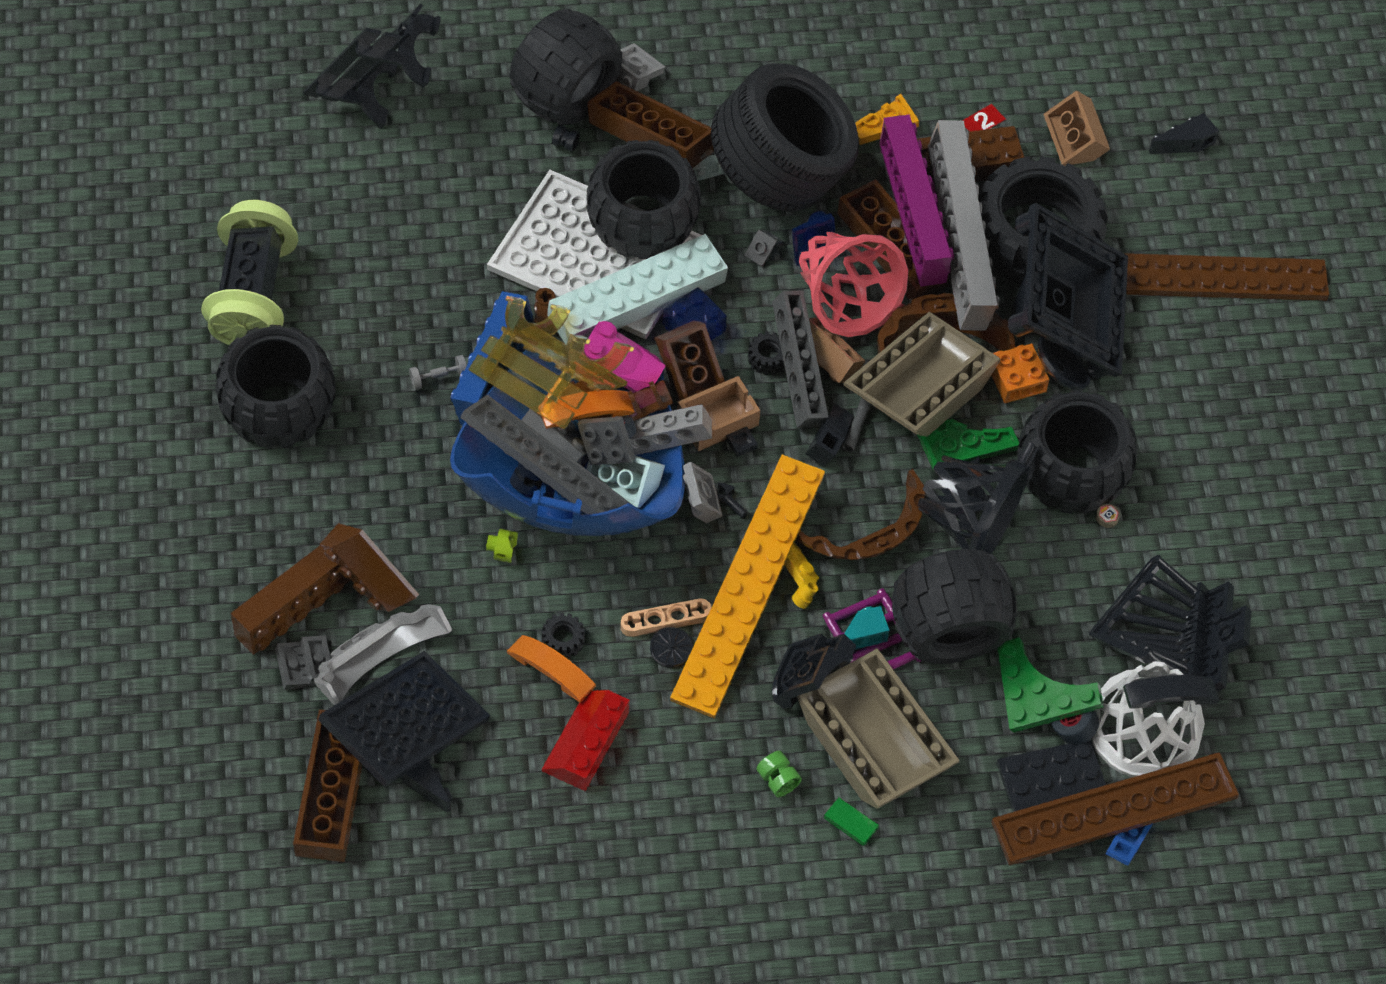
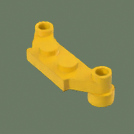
M794 543L784 565L799 586L792 595V601L799 608L806 609L818 591L816 582L819 577L814 571L813 566L803 555L801 549Z

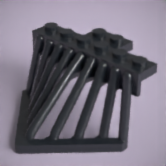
M1157 555L1147 562L1091 629L1089 635L1095 641L1145 664L1154 661L1164 662L1169 670L1178 669L1183 675H1197L1210 678L1214 682L1216 692H1219L1226 688L1229 653L1249 645L1252 611L1247 605L1232 611L1234 586L1229 581L1211 590L1202 582H1199L1196 588L1160 555ZM1161 569L1192 595L1194 599L1155 575L1157 571ZM1152 584L1192 610H1183L1143 595L1140 592L1146 585ZM1136 601L1187 622L1178 623L1130 613L1126 609L1132 602ZM1122 619L1126 622L1183 634L1171 636L1112 630L1111 627L1116 621Z

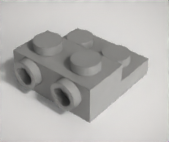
M635 43L620 49L622 51V65L617 80L621 84L638 91L647 87L650 79L663 74L665 66Z
M692 462L683 465L685 472L683 479L689 494L688 499L693 515L705 523L722 517L713 475Z

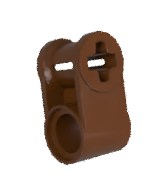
M541 288L535 295L534 320L536 332L557 331L547 316L549 301L556 298L555 293L549 288Z

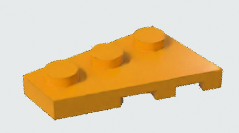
M902 94L896 96L895 101L882 105L881 110L878 112L870 113L855 122L860 145L881 138L883 119L885 117L910 114L912 123L916 124V128L919 127L918 118Z

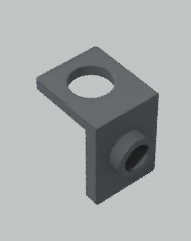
M759 229L744 255L760 266H764L775 245L784 244L785 241L767 230Z

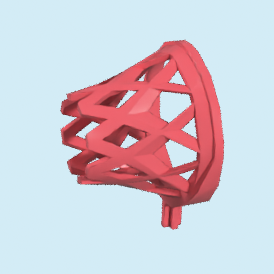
M826 232L827 236H814L808 241L809 251L801 252L799 263L803 271L800 274L809 285L813 312L823 327L831 333L845 337L866 335L884 325L897 308L905 306L902 301L907 290L908 267L904 254L891 240L881 235L862 234L856 237H846L834 232ZM826 243L825 246L817 248V244ZM863 243H877L879 244V246H877L876 248H872ZM855 246L864 247L868 250L861 252ZM847 249L852 254L844 257L843 261L848 274L836 273L831 277L833 287L822 282L823 275L831 262ZM885 250L887 253V257L882 254ZM824 256L822 262L818 265L819 259ZM880 256L889 262L891 271L880 274L873 262ZM806 260H809L810 270L808 268ZM861 262L865 264L872 274L859 275L853 263ZM841 283L853 284L857 298L844 294L841 290ZM879 283L885 295L880 302L867 301L866 287ZM822 291L833 296L832 305L826 300ZM824 302L833 310L832 319L827 317L821 303ZM846 303L860 306L861 318L852 320L843 314ZM841 317L846 320L843 322H839Z

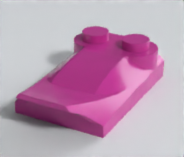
M599 321L576 359L595 371L600 368L607 378L633 393L650 387L649 382L651 381L655 384L666 366L656 355L617 332L616 327L608 321Z

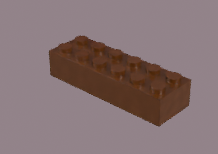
M617 81L587 102L590 124L626 142L653 140L659 141V144L664 146H671L679 151L681 158L688 160L692 168L714 152L711 127Z
M1015 126L968 132V147L972 149L971 163L972 166H975V182L986 181L987 177L1005 164L1009 168L1010 163L1014 159L1024 157ZM931 137L917 138V140L921 141L922 158H926L927 175L933 178L928 152V144Z
M876 179L840 197L838 215L856 236L862 234L881 235L891 240L902 251L908 267L907 290L905 293L908 299L913 300L925 295H935L950 287V274H948L946 283L920 287L897 204ZM863 243L872 248H876L877 246H879V244L877 243ZM885 250L882 254L887 257V253ZM879 256L876 261L886 273L890 272L889 262Z
M321 545L231 612L235 637L253 655L258 651L266 649L273 639L284 635L290 626L302 621L307 616V613L314 608L322 606L329 596L340 592L344 585L351 580L339 572L338 569L340 567L336 562L330 561L324 555L325 550Z
M319 709L293 841L294 853L297 857L345 862L362 764L318 720L320 714L326 711Z

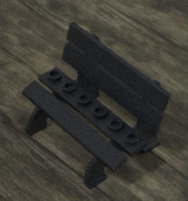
M419 4L391 33L385 32L372 46L371 44L381 35V31L365 28L303 91L302 95L316 98L320 96L325 100L361 105L365 114L378 124V128L382 129L386 124L388 109L381 106L375 97L374 82L379 74L387 73L388 77L392 78L396 74L397 65H400L413 82L424 88L429 83L431 68L428 66L424 68L420 65L415 56L414 44L417 36L422 33L435 36L439 31L441 17L438 15L434 17L427 14H418L424 6ZM360 56V58L332 86H330Z

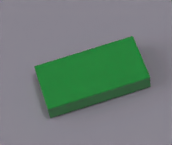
M839 797L824 815L825 820L862 846L868 842L879 826Z

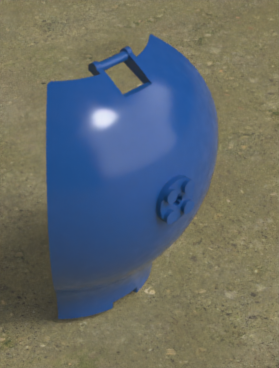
M535 334L520 358L495 383L487 394L522 420L530 408L539 407L540 405L560 399L564 392L563 388L569 382L574 381L578 383L582 380L581 377L584 372L577 370L579 361L576 360L581 350H575L572 363L552 351ZM664 370L662 371L657 382L664 380ZM609 379L614 385L613 390L630 391ZM669 405L666 409L661 411H655L653 413L648 414L647 416L670 412L672 410ZM467 422L463 424L458 433L450 455V463L454 472L484 501L518 521L556 533L578 536H605L632 532L673 516L681 506L684 497L685 482L683 475L685 472L681 445L635 455L665 465L659 488L640 508L628 503L619 508L595 514L582 512V501L580 499H577L576 503L570 502L544 482H542L539 490L534 491L533 495H525L518 492L510 484V478L515 468L518 467L519 462L507 455L496 444L487 440L475 428L470 427Z

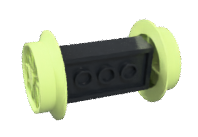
M262 200L239 202L218 222V236L227 246L219 291L207 296L201 308L202 315L208 322V330L211 335L227 345H230L237 337L242 338L247 334L248 330L256 327L261 329L270 327V325L283 326V312L272 301L278 262L280 257L290 254L298 244L297 231L292 226L290 215L284 209Z

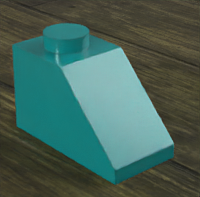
M869 606L858 611L844 634L857 645L855 649L888 641L889 628L881 606Z

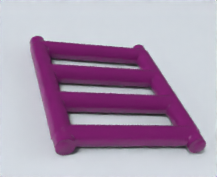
M884 588L879 589L876 595L832 614L826 612L822 615L834 637L845 633H842L839 628L838 621L856 614L865 607L875 606L879 603H883L888 612L884 615L887 624L890 622L895 624L892 600ZM899 633L889 636L887 642L867 646L855 651L850 663L875 649L881 651L902 642ZM908 652L887 662L892 669H895L917 658L911 652Z

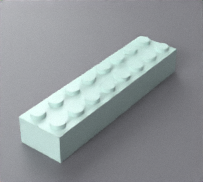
M704 234L550 300L547 316L570 350L586 343L599 321H608L618 329L724 283L728 267L707 235Z

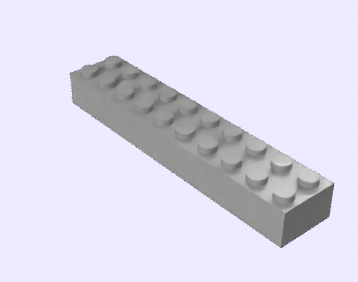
M938 120L928 144V152L938 200V209L942 212L943 216L942 226L948 232V247H952L954 259L950 262V277L960 330H986L989 323L993 321L995 310L999 308V296L995 293L996 279L992 277L991 272L992 259L988 255L989 241L985 239L984 234L986 225L981 217L982 203L978 201L979 187L978 184H975V166H972L971 163L972 149L968 147L969 133L968 130H965L964 121Z

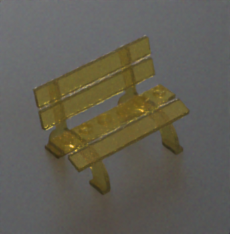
M507 296L505 299L508 301L505 312L507 327L502 326L501 331H503L500 339L490 335L481 349L482 352L489 356L485 358L482 355H477L468 369L560 428L566 429L575 413L557 401L560 399L571 407L579 409L588 393L570 383L572 378L581 382L585 381L588 388L598 392L600 389L610 390L611 388L624 387L628 381L612 371L623 362L628 352H633L634 347L629 344L615 342L610 352L604 357L589 359L585 355L584 346L590 343V339L585 336L570 334L566 345L552 336L563 326L571 310L564 306L551 304L550 309L553 311L547 319L539 323H529L524 317L526 301L521 298ZM512 341L524 344L523 348L530 352L539 353L540 359L554 362V367L562 371L560 376L511 347ZM499 362L541 387L548 392L547 396L497 364Z

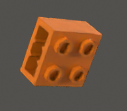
M1033 344L1018 345L1010 350H1001L993 353L1000 358V362L991 376L1004 403L1047 391L1050 379L1042 366Z

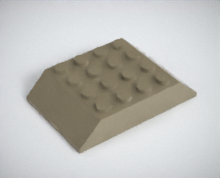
M928 312L844 382V386L913 433L927 437L984 388L999 364L1000 358L931 312Z
M878 649L826 676L820 689L797 696L807 724L860 799L877 809L958 764L960 761Z

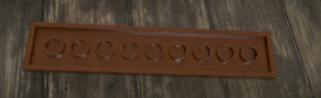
M1124 253L1128 256L1126 295L1327 301L1329 297L1325 259Z
M1220 752L997 816L992 818L991 823L1010 866L1232 801L1238 798L1239 793Z

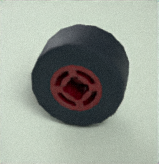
M1094 710L1051 722L1055 732L1066 743L1081 744L1089 741L1096 734L1099 727V718Z

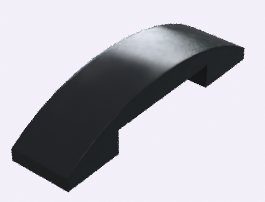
M1167 675L1147 678L1123 686L1129 709L1151 708L1155 703L1194 700L1196 705L1219 703L1213 680L1203 676Z

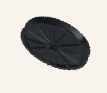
M675 627L659 630L654 634L650 642V653L653 659L658 664L670 668L684 665L693 649L691 637L685 631Z

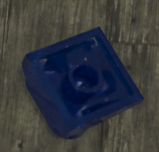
M815 212L809 217L808 222L792 229L796 266L800 265L799 257L801 252L809 251L808 241L814 236H827L826 232L835 233V221L831 213ZM826 243L817 244V248L825 246Z

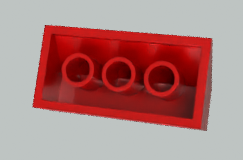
M609 690L591 691L581 703L579 702L541 771L586 791L629 714L630 700Z

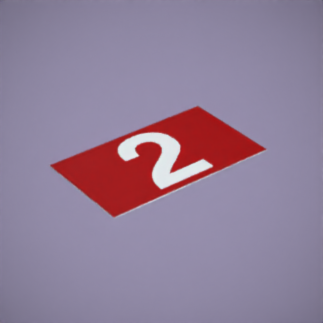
M990 104L962 121H964L965 128L971 132L990 129L1006 120V118L993 104Z

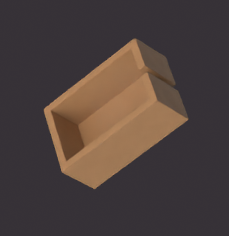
M739 376L678 401L677 410L702 404L712 419V439L693 442L698 451L726 440L728 434L746 426L748 429L759 426L760 409L752 396H748V390Z

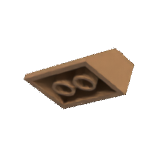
M1075 91L1043 114L1062 165L1091 162L1110 150L1093 102L1084 94Z

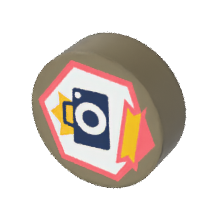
M1112 504L1101 505L1096 513L1097 522L1106 528L1117 525L1120 518L1119 509Z

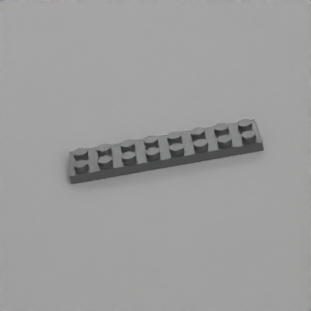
M488 394L463 411L460 418L467 422L470 427L475 428L487 440L496 444L507 455L521 463L525 469L534 473L545 484L559 492L563 498L573 503L580 499L582 501V512L586 514L601 513L630 503Z

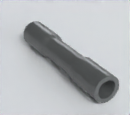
M863 398L860 400L856 415L841 445V449L849 453L854 451L865 420L873 407L871 403Z

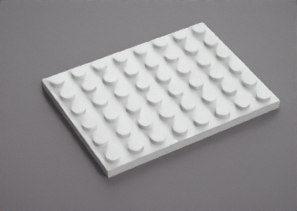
M549 170L487 263V270L535 291L541 288H549L555 293L557 298L645 259H638V257L630 255L626 257L618 254L613 247H607L598 237L588 216V186ZM626 202L622 204L633 210L645 211ZM691 231L690 235L683 243L688 242L702 235L694 231ZM665 308L625 325L621 329L647 339Z

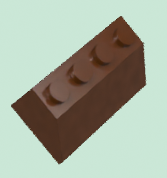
M338 523L320 543L325 550L324 555L330 561L336 562L339 565V572L354 582L353 587L360 594L368 598L367 603L373 609L390 612L418 597V592L362 529Z

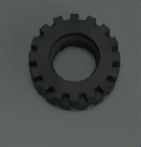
M765 332V335L759 333L758 338L754 336L752 341H750L748 362L753 370L757 368L758 373L763 371L764 375H768V372L774 375L776 371L781 372L782 367L785 368L780 340L775 332L772 335L769 332ZM764 349H771L778 355L768 358L762 356L759 352Z
M560 613V616L552 615V619L548 618L546 624H543L542 643L566 656L567 659L571 658V654L576 656L578 650H582L585 631L582 622H579V618L576 616L572 618V614L569 613L567 616H564V613ZM559 630H566L573 634V638L567 642H560L553 638V634Z

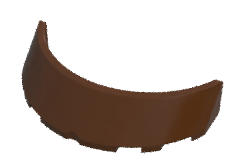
M950 293L921 296L911 300V303L902 308H897L882 329H880L877 338L879 354L923 316L931 312L959 332L979 337L992 344L999 351H1006L1015 347L1014 336L1008 328V321L1006 319L1003 320L995 312L993 321L989 323L986 330H960L954 294Z
M913 469L909 470L906 480V500L902 513L896 523L853 543L838 547L823 536L808 537L801 529L795 542L823 555L840 559H866L882 555L886 551L893 550L902 544L917 527L923 513L918 509L917 505L920 498L925 499L924 485Z

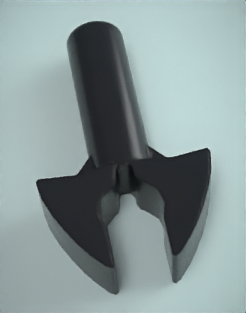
M718 482V489L724 492V494L717 493L719 503L727 504L741 518H745L748 511L732 497L735 487Z

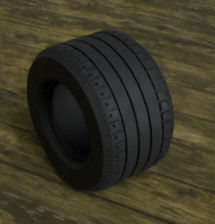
M771 63L754 70L720 105L711 124L714 152L728 178L749 198L763 206L776 210L796 212L813 206L852 168L858 156L859 140L857 127L845 102L823 79L795 65Z

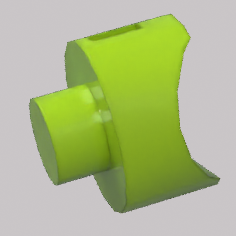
M499 529L498 536H488L486 550L494 552V560L511 563L513 548L517 545L518 533Z

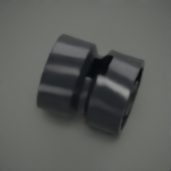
M518 463V467L515 468L510 478V484L513 488L525 495H533L534 491L539 490L543 482L534 473L525 469L521 463Z

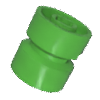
M775 751L769 754L756 768L763 780L769 781L768 787L776 797L787 795L802 780L795 768L789 767L790 761L782 751Z

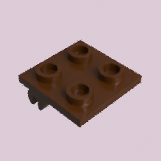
M664 380L655 384L651 381L649 382L650 387L635 393L632 391L627 392L635 411L634 414L628 415L635 421L642 417H647L648 414L655 411L664 410L673 403Z

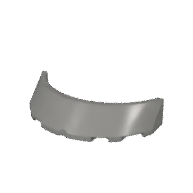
M422 605L413 613L400 612L392 615L388 621L369 626L336 648L331 653L332 659L321 663L319 666L320 674L317 678H314L315 684L333 705H336L343 700L347 691L360 677L383 660L416 643L448 634L452 631V628L442 608L436 605Z

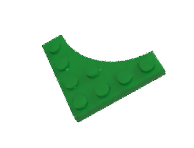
M947 419L927 437L917 435L932 469L938 461L944 462L941 460L943 455L970 462L977 457L982 460L1017 451L1019 445L1012 427L1000 429L983 428V431L967 428L966 424L954 419Z
M1020 637L1008 640L998 647L1009 729L1013 733L1104 708L1101 686L1098 682L1085 685H1070L1045 677L1031 664Z

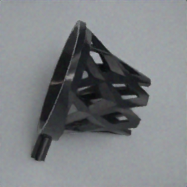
M1026 442L1017 461L1011 459L1007 465L967 462L943 455L941 460L944 462L938 461L933 468L939 477L937 480L926 481L923 490L928 498L919 499L918 509L940 525L956 541L961 549H975L992 555L1016 512L1029 478V466L1039 447L1031 442ZM999 482L994 490L990 483ZM983 487L988 491V493H989L990 495L987 496V494H986V492L984 491ZM934 489H940L945 496L938 495ZM968 490L973 494L972 496L968 495ZM984 510L978 522L975 512ZM965 538L971 539L970 545L967 543Z

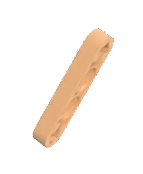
M694 599L629 612L622 616L621 631L626 636L635 637L658 632L668 627L679 628L704 623L711 610V604L705 599ZM701 607V609L704 611V614H700V612L697 611V608ZM688 609H690L691 617H688ZM674 611H680L684 614V617L676 620L672 618L671 614ZM656 615L661 619V622L659 624H651L648 618ZM642 618H644V626H642ZM629 621H632V623L635 624L634 628H631L630 625H628Z

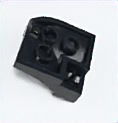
M822 633L789 644L773 680L772 695L774 702L782 709L790 708L797 702V696L820 689L824 679L832 669L846 666L852 661L857 645L845 634L827 639Z

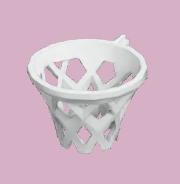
M1154 661L1145 667L1140 665L1136 669L1121 672L1111 677L1101 688L1103 701L1117 688L1118 690L1108 704L1103 703L1104 708L1095 710L1099 718V727L1096 734L1091 738V742L1095 751L1111 768L1129 777H1136L1191 761L1199 750L1205 723L1201 705H1196L1194 700L1184 701L1183 708L1180 706L1176 708L1167 722L1162 713L1154 712L1144 719L1142 708L1129 709L1123 689L1125 684L1159 676L1183 675L1178 669L1169 670L1164 662ZM1123 693L1120 704L1114 703L1116 698ZM1100 710L1104 711V714H1103L1101 720H1100ZM1133 712L1135 725L1122 730L1123 717L1126 713ZM1108 714L1117 718L1116 734L1104 735L1101 728ZM1179 718H1181L1180 735L1173 730ZM1190 723L1191 741L1187 744L1182 741L1185 725ZM1157 724L1161 733L1150 743L1146 730ZM1136 738L1143 751L1130 760L1123 755L1122 740ZM1116 741L1117 751L1108 742ZM1165 741L1173 745L1174 748L1168 761L1159 763L1153 751ZM1178 748L1184 750L1175 757ZM1145 757H1148L1152 764L1141 763L1139 761H1141Z

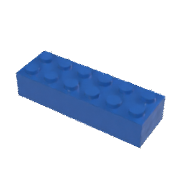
M502 291L499 299L495 300L492 314L486 319L483 333L478 336L474 352L470 353L466 369L461 372L457 388L453 389L451 394V401L461 426L465 423L460 418L463 411L482 399L520 358L535 326V320L527 296Z

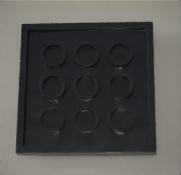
M1090 740L1081 744L1069 743L997 759L996 762L1012 812L1106 785Z

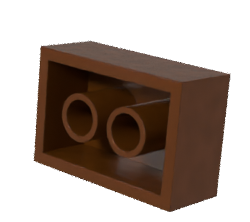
M694 320L655 337L662 361L666 365L665 369L676 401H681L725 382L705 323Z

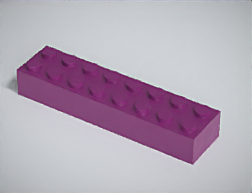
M910 114L885 117L883 119L879 145L920 287L946 283L948 274L951 273L950 262L954 259L952 247H948V232L942 226V212L937 209V195L931 189L932 178L926 172L927 161L921 155V141L916 138V124L912 123Z

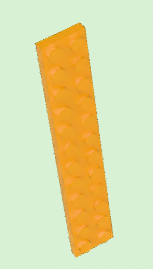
M781 455L672 692L670 701L715 719L824 478V470Z

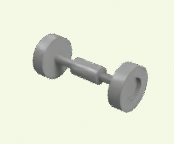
M455 356L456 366L432 369L430 373L419 375L417 367L409 368L414 390L422 389L421 379L429 377L434 379L446 376L448 372L458 370L460 376L467 366L464 356Z

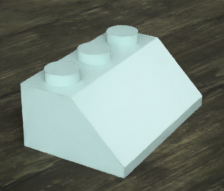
M635 456L632 463L590 465V462H588L586 470L632 505L640 508L659 488L665 465Z

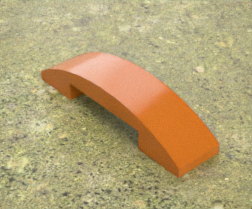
M600 390L575 394L551 401L539 408L546 429L566 426L569 424V421L606 414H611L612 417L625 416L635 412L627 391Z
M522 635L507 650L508 655L523 665L530 664L560 684L563 692L580 703L596 687V684L574 663L553 648L534 638Z

